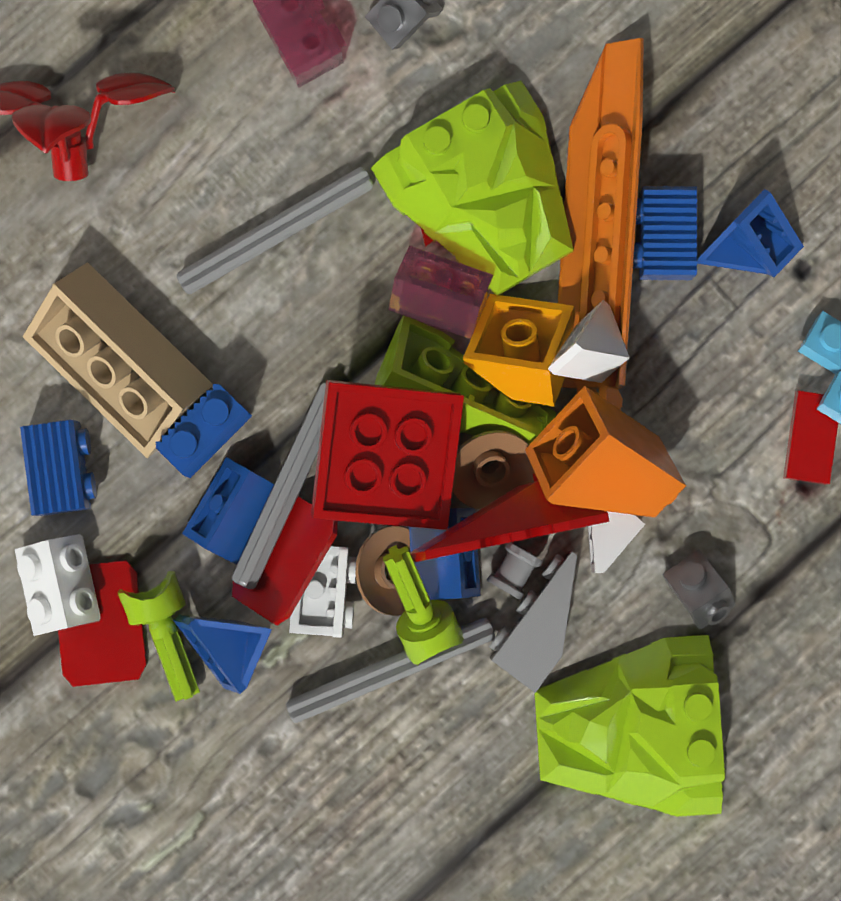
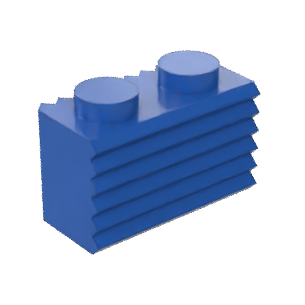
M643 186L639 193V198H637L636 225H639V242L634 243L633 268H639V280H692L697 275V186Z
M213 384V390H206V397H200V403H194V409H187V416H181V422H175V429H168V435H162V441L156 442V449L182 475L191 478L252 415L220 384Z
M76 420L20 427L31 516H45L91 509L90 499H96L97 488L93 472L87 473L84 455L91 454V442L87 428L81 429L80 422Z

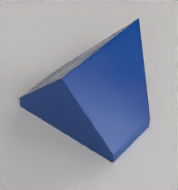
M764 189L697 259V264L768 274L774 278L804 246L771 192Z
M179 615L173 620L224 689L238 694L247 689L272 629L237 620Z

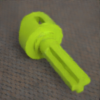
M396 545L388 549L390 554L383 556V561L405 609L397 621L396 631L408 659L413 664L419 665L421 662L444 650L463 644L464 637L454 615L453 608L445 601L430 600L408 547L405 546L400 549Z
M168 571L166 577L159 585L149 591L133 593L120 589L118 596L121 604H123L129 625L149 624V631L174 700L176 702L182 699L187 700L192 698L193 695L200 693L179 631L172 617L176 611L186 605L175 571Z

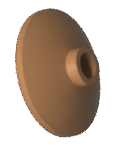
M502 430L483 432L468 439L457 450L452 489L455 496L465 505L480 510L515 487L532 483V474L535 472L525 451L529 446L528 443L520 436ZM494 460L490 466H483L485 463Z
M400 526L384 527L373 532L362 544L356 560V581L363 599L375 611L390 616L402 615L405 611L389 572L385 576V563L383 561V556L390 554L388 549L396 545L398 549L407 546L410 551L409 529Z

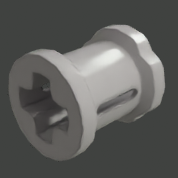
M508 543L505 547L508 551L495 575H489L486 581L521 600L524 595L521 591L534 567H540L543 561L516 545Z

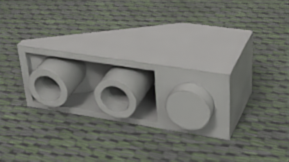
M568 552L564 558L558 553L542 573L548 580L538 594L532 589L527 593L515 610L521 617L512 629L504 625L489 645L495 651L490 659L534 693L542 685L563 654L577 555L573 552Z

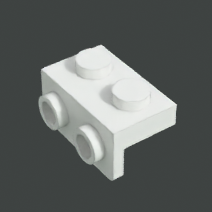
M82 535L50 539L15 549L18 563L17 569L21 577L27 604V615L31 622L34 636L100 620V611Z
M331 546L290 616L289 633L342 638L344 636V628L352 629L354 602L346 601L347 583L356 584L355 569L357 557H349V547Z

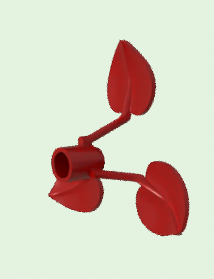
M132 72L114 74L96 83V91L100 94L96 95L90 114L84 108L74 105L52 107L41 104L42 102L51 99V91L47 87L31 81H11L0 84V115H12V122L20 134L45 154L51 150L54 178L61 181H77L86 178L89 174L87 150L94 148L93 137L103 104L108 101L114 105L136 104L170 92L175 93V87L147 74ZM88 126L85 137H82L80 130Z

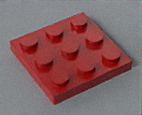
M326 380L311 508L312 518L447 530L464 395L452 392Z

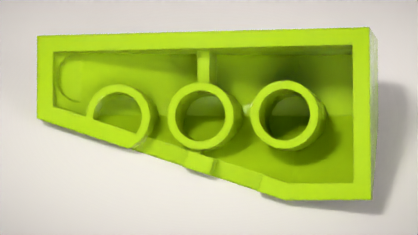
M403 315L376 376L374 385L461 393L464 395L460 433L477 435L487 431L502 430L512 432L530 444L556 417V412L546 405L511 400L464 364V355L452 347L455 342L454 339L436 328Z

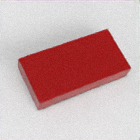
M799 390L795 392L784 479L824 485L830 484L838 422L817 410L824 394Z

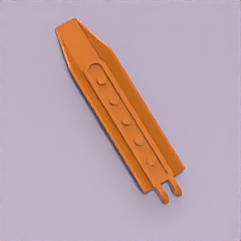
M643 38L607 43L571 122L569 128L564 209L574 250L569 255L560 259L558 303L574 306L573 329L601 301L607 302L611 307L627 350L643 121ZM627 361L602 383L565 377L561 388L577 389L578 393L586 386L597 395L596 389H599L600 397L621 410L623 398L618 389L625 386Z

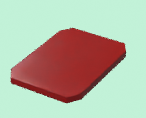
M300 497L297 498L256 588L247 589L233 581L232 597L277 626L290 618L337 536L338 521L313 519L311 516L312 504Z
M127 560L90 564L89 567L101 618L96 622L58 630L62 675L72 687L139 680L147 666L143 624L129 625L123 604H121L118 596L120 589L127 592L140 593L138 573Z

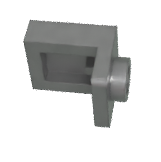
M380 0L365 18L394 50L400 48L428 18L437 17L443 11V8L436 0Z
M699 549L662 574L666 583L689 611L693 622L699 629L704 628L708 624L714 625L721 622L728 616L730 609L735 606L730 588Z

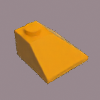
M489 294L463 356L464 364L511 400L555 406L565 377L554 375L548 370V367L572 332L575 314L574 306Z

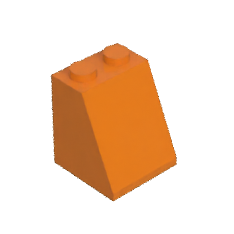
M586 386L572 398L525 449L546 499L556 505L655 518L686 487L660 437Z

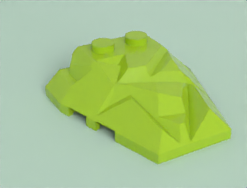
M522 80L505 84L495 91L488 88L473 95L406 134L401 139L400 146L386 153L371 167V171L392 206L403 216H408L424 230V233L434 242L437 241L455 256V260L497 296L564 258L574 250L544 116Z
M709 635L663 637L633 652L623 653L611 658L612 660L588 670L584 669L542 686L534 693L540 780L660 811L676 817L722 813V781L725 779L719 683L717 675L714 673L713 653Z

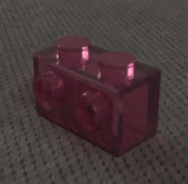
M253 0L256 14L298 88L344 63L341 49L346 47V43L336 24L333 22L327 26L320 13L321 10L325 9L322 0Z
M409 245L394 278L388 310L471 339L486 304L493 275Z

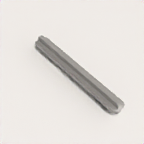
M363 167L353 170L181 270L177 274L180 285L187 294H192L370 191L373 188L370 176Z
M326 383L320 385L232 574V580L247 589L256 588L318 454Z
M481 618L462 626L463 644L444 650L421 662L419 665L413 664L408 659L405 651L289 699L286 703L288 713L294 723L301 722L490 642L495 638L490 621L487 618Z

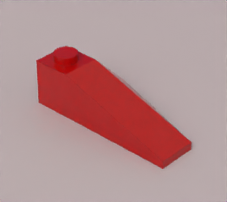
M533 473L534 482L515 487L410 553L414 562L606 523L610 522L607 511L552 504L546 499L537 476Z

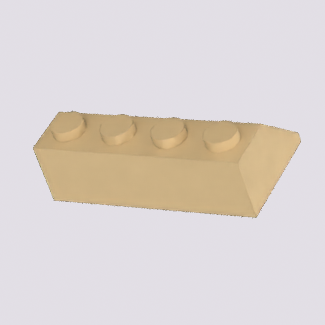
M88 262L53 284L23 335V338L147 459L157 451L156 442L162 441V435H168V429H175V422H181V416H187V409H194V403H200V397H206V390L213 388V383Z

